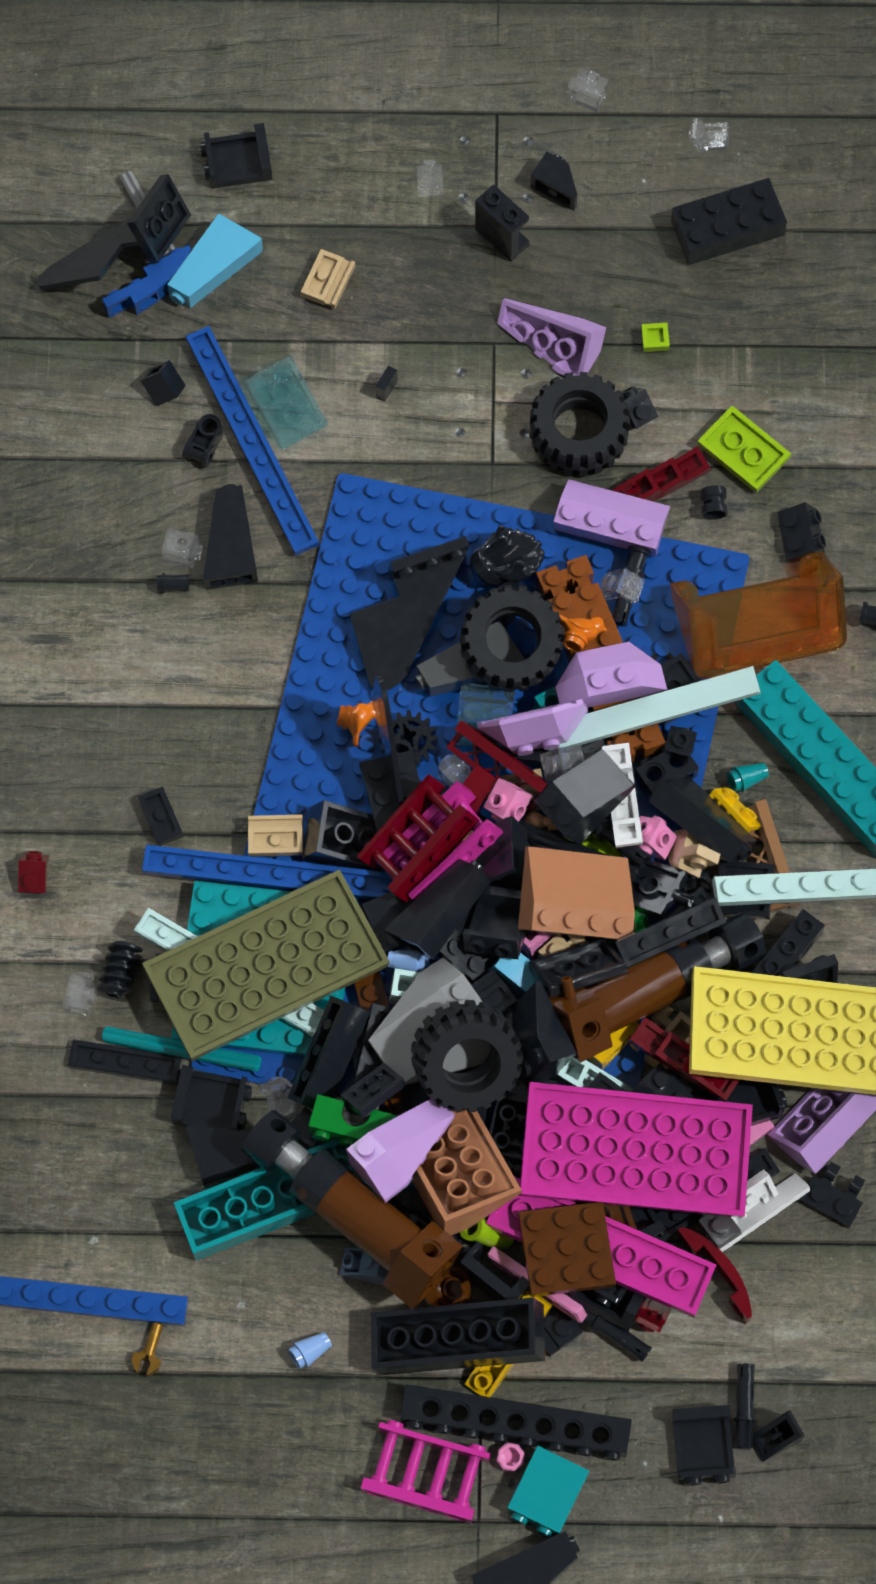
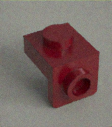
M27 851L26 854H22L18 865V892L46 893L49 855H42L41 851Z
M645 1297L635 1317V1321L639 1323L642 1329L648 1332H660L672 1308Z

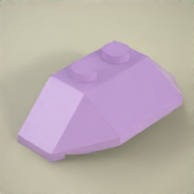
M630 642L576 652L555 687L559 704L583 699L588 708L667 691L661 664Z
M578 699L478 722L477 727L485 736L511 753L525 756L532 754L535 749L544 748L545 750H552L558 748L560 744L566 743L588 712V707L583 699Z

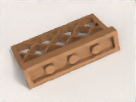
M766 799L755 802L756 805L747 808L756 814L757 820L761 824L759 828L761 836L755 834L757 830H751L750 834L755 839L763 842L764 848L760 856L751 853L749 857L757 860L756 863L774 864V874L790 873ZM766 853L769 861L763 859ZM800 902L771 904L770 913L789 906L791 909L801 904Z

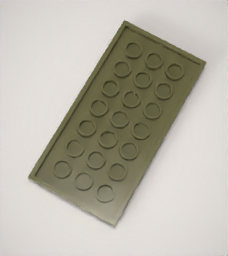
M339 869L142 963V967L190 1060L194 1061L388 967L390 961Z

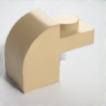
M685 829L673 832L677 839L668 854V860L672 867L686 871L688 875L695 878H700L702 869L718 864L719 853L709 849Z

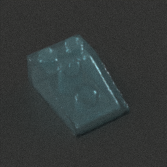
M291 355L279 359L242 380L255 406L282 450L328 425Z

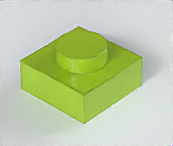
M668 323L641 325L643 352L669 351Z

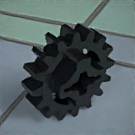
M407 710L404 717H402L400 712H397V719L395 721L392 719L393 730L395 731L397 728L399 730L397 735L394 736L397 753L412 750L415 764L419 768L420 760L423 759L425 762H429L430 757L428 753L435 754L436 747L433 746L438 744V737L433 736L436 734V727H429V718L422 721L420 712L415 717L411 715L410 710ZM404 732L410 740H413V747H411L407 740H404ZM379 736V743L383 744L381 736ZM426 740L425 746H424L423 749L419 752V750H418L419 746H420L421 744H424V743H425L424 741ZM382 745V746H381V752H382V753H385L384 747H383V745Z

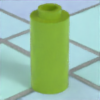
M485 1217L472 1227L460 1232L465 1240L474 1243L479 1241L484 1246L491 1248L494 1246L499 1250L508 1249L514 1241L513 1238L492 1230L486 1224L489 1217Z

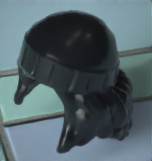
M500 525L483 545L473 551L470 558V568L474 577L486 586L501 585L506 581L521 582L536 574L537 569L544 560L545 553L541 548V542L539 540L535 541L534 535L527 534L525 531L521 532L519 529L513 530L512 528H505V526Z

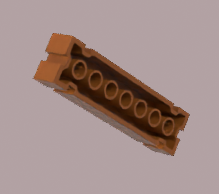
M587 555L567 561L566 569L559 571L555 565L536 572V586L539 593L542 594L541 598L545 601L549 600L553 604L552 609L554 612H558L568 619L599 617L604 621L607 632L599 633L593 641L588 642L583 651L623 643L598 582L593 584L594 572ZM563 646L566 658L570 663L576 653ZM643 697L589 707L588 710L591 713ZM658 724L632 730L631 733L634 732V735L631 736L627 732V734L622 733L602 739V743L608 741L607 746L629 743L632 765L634 764L635 757L642 755L643 759L658 756L666 744Z

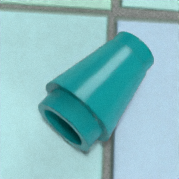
M764 762L732 767V770L727 772L728 784L735 792H744L769 777V771Z

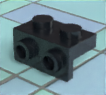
M804 502L777 512L786 561L793 563L813 555L819 558L826 557L824 549L826 548V540L821 533L820 524L822 518L818 509Z

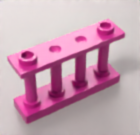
M456 781L442 797L454 809L461 804L479 819V822L473 827L475 831L464 842L461 841L455 850L408 894L413 900L418 898L458 859L469 863L471 860L474 861L503 833L499 827L488 819L485 822L480 820L469 806L476 796L459 781ZM434 803L422 814L436 829L448 818ZM415 823L402 833L418 850L430 839ZM395 842L382 852L399 870L403 869L411 860Z
M387 1420V1423L380 1422L379 1432L385 1433L386 1437L375 1475H371L370 1479L363 1478L361 1492L472 1524L475 1510L470 1508L468 1501L479 1462L489 1463L490 1453L485 1452L486 1448L472 1443L469 1444V1447L403 1429L404 1424L393 1420ZM397 1437L414 1442L403 1481L398 1484V1487L387 1484L388 1480L385 1479ZM427 1445L441 1449L430 1491H426L424 1495L414 1492L415 1487H413L424 1446ZM455 1453L469 1458L458 1497L452 1503L442 1500L443 1495H441L451 1455Z

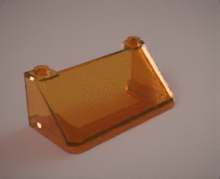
M822 551L810 553L801 558L798 563V576L700 597L698 596L697 587L690 581L670 583L671 597L692 669L698 677L703 679L713 678L751 666L754 668L768 666L775 660L782 663L836 651L842 648L847 641L843 576Z

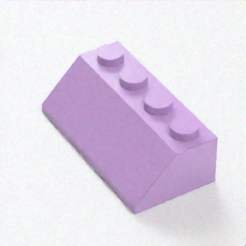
M568 479L555 515L554 530L624 549L631 545L640 546L649 550L651 556L656 557L670 506Z
M812 1088L774 1127L768 1136L800 1166L816 1174L876 1111V1095Z

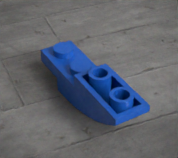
M187 245L183 248L174 249L169 255L161 258L159 263H148L147 266L143 267L145 278L135 279L127 287L108 293L102 299L104 310L108 317L111 318L131 307L136 315H138L169 293L167 284L190 254V246Z

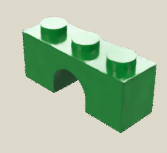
M317 1094L308 1126V1133L313 1134L312 1137L317 1140L329 1141V1139L339 1141L340 1145L349 1148L368 1132L398 1116L373 1110L364 1125L358 1127L351 1126L342 1117L345 1101Z

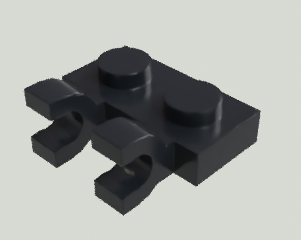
M830 1162L822 1179L813 1176L809 1183L810 1191L802 1196L800 1202L850 1229L863 1205V1202L856 1198L866 1180L855 1175L845 1193L832 1186L841 1167Z

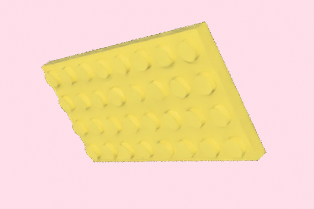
M694 966L691 988L689 1074L876 1095V988Z

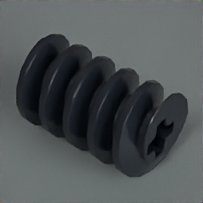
M115 941V943L108 945L110 953L105 956L107 964L102 966V971L105 974L100 975L99 981L102 984L96 987V991L105 998L127 1002V999L122 995L130 994L132 990L126 987L125 984L134 983L135 981L128 974L137 973L138 971L131 966V963H140V959L134 956V953H142L143 948L126 941Z

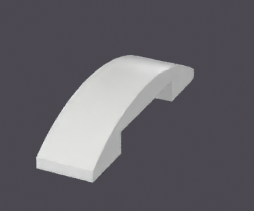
M629 743L602 746V749L606 751L634 783ZM634 788L611 812L616 848L643 844Z

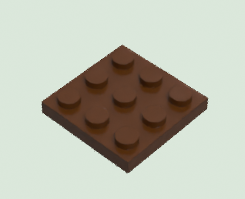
M603 1202L518 1213L531 1297L616 1286Z

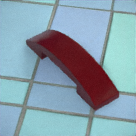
M679 1228L676 1236L689 1253L698 1255L703 1251L707 1258L716 1264L715 1268L735 1292L730 1296L729 1304L745 1324L750 1322L752 1317L750 1299L743 1280L731 1261L707 1238L688 1228Z

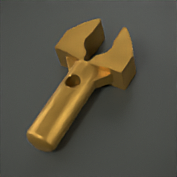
M154 1322L152 1324L144 1350L139 1353H133L131 1360L137 1374L139 1373L141 1362L146 1360L147 1357L150 1361L146 1374L148 1377L156 1373L160 1368L162 1361L156 1357L155 1351L163 1329L161 1323Z

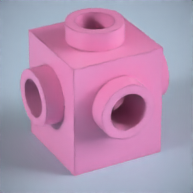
M498 778L493 790L488 795L484 808L492 812L491 817L496 821L512 816L519 822L520 818L525 814L526 807L533 795L514 783Z
M640 816L643 844L637 846L649 853L651 857L665 860L677 836L667 827V822L658 816H653L652 818Z

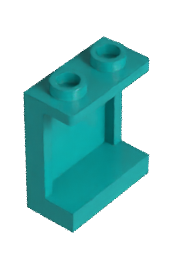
M537 1446L508 1506L507 1511L511 1513L510 1518L523 1525L529 1522L538 1526L536 1531L549 1538L553 1534H560L581 1488L587 1480L589 1470Z

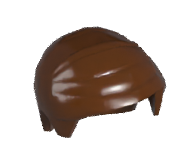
M451 1266L445 1279L425 1297L426 1303L430 1307L467 1304L471 1294L468 1275L461 1268Z

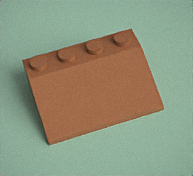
M537 847L525 848L518 930L613 940L621 939L633 933L635 910L628 858Z
M462 1108V1112L452 1111L455 1114V1118L439 1141L434 1143L427 1153L424 1163L420 1164L412 1175V1181L434 1222L450 1236L472 1227L522 1193L519 1184L478 1112L468 1113L464 1108Z

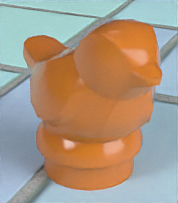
M560 615V624L566 630L563 636V646L572 652L583 651L588 642L593 641L599 633L607 632L602 618L568 619Z
M372 701L367 704L359 703L354 707L351 705L340 706L336 726L343 727V730L349 729L352 734L353 746L358 747L359 735L371 720L376 718Z

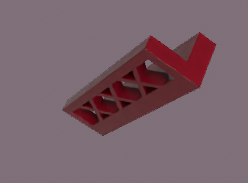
M461 720L455 728L458 732L446 748L473 768L477 765L489 774H491L489 771H496L495 778L501 779L500 770L509 769L515 774V785L520 788L523 785H530L538 791L536 797L526 807L530 811H534L537 807L534 800L550 783L471 724ZM464 736L472 742L474 751L463 753L455 746ZM487 753L493 757L495 767L483 768L480 765L479 754ZM469 755H474L475 761Z

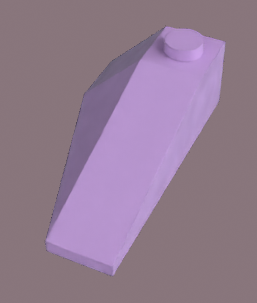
M506 298L502 300L497 323L519 342H524L535 351V355L539 358L543 357L553 365L552 368L557 373L564 375L565 373L572 372L573 376L580 375V372H589L601 352L606 327L579 317Z
M429 1099L368 1132L347 1148L350 1166L386 1203L408 1186L413 1179L412 1175L418 1166L424 1163L427 1153L434 1143L439 1141L455 1118V1114L448 1107L443 1108L437 1105L436 1100Z

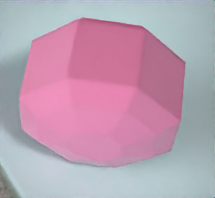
M506 1443L498 1449L497 1463L503 1471L515 1472L523 1466L525 1453L518 1444Z

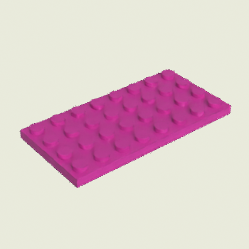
M529 1082L520 1178L522 1193L519 1195L591 1203L603 1202V1204L743 1218L745 1217L753 1105Z

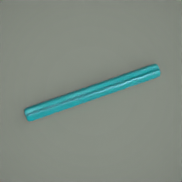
M108 1026L104 1028L102 1033V1040L106 1043L189 1058L181 1040ZM218 1048L196 1059L256 1072L260 1070L262 1059L259 1055Z

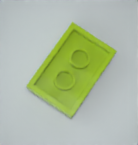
M731 406L697 441V445L755 493L791 458V453L734 406Z

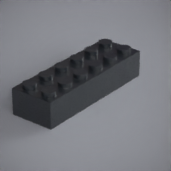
M534 1297L371 1312V1369L382 1375L545 1361L544 1304Z

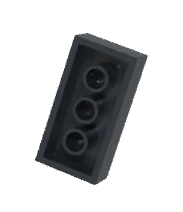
M770 178L672 207L671 215L673 229L688 265L785 236L787 224Z

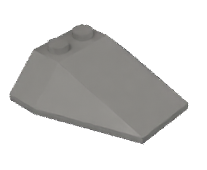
M441 958L419 973L368 1042L380 1060L404 1079L406 1085L419 1082L412 1066L411 1058L413 1054L411 1052L412 1042L417 1041L414 1036L417 1028L423 1029L424 1027L422 1021L428 1015L433 1017L436 1014L435 1010L441 1006L443 1009L450 1007V1002L458 1001L459 1004H464L465 1000H474L476 1005H479V1002H482V1000L463 973L447 960ZM468 1039L456 1044L447 1053L443 1062V1069L453 1073L481 1065L490 1052L491 1044L481 1039Z

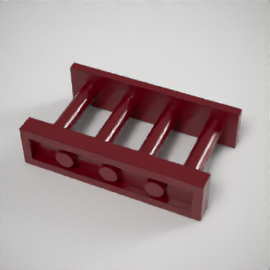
M430 774L418 784L411 795L357 855L360 860L373 869L379 864L393 879L387 888L407 903L411 899L408 894L451 854L479 822V819L461 804L454 809L440 795L445 786ZM432 802L448 817L438 829L421 815ZM413 823L430 838L420 850L402 834ZM393 842L411 858L402 871L382 853Z

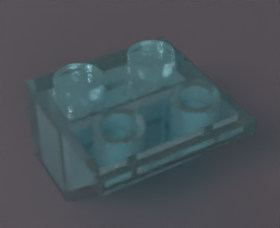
M462 683L457 725L462 720L479 730L477 727L478 722L513 715L516 689L512 692H504V689L498 687L494 690L487 685ZM464 736L457 743V745L473 747L472 742Z

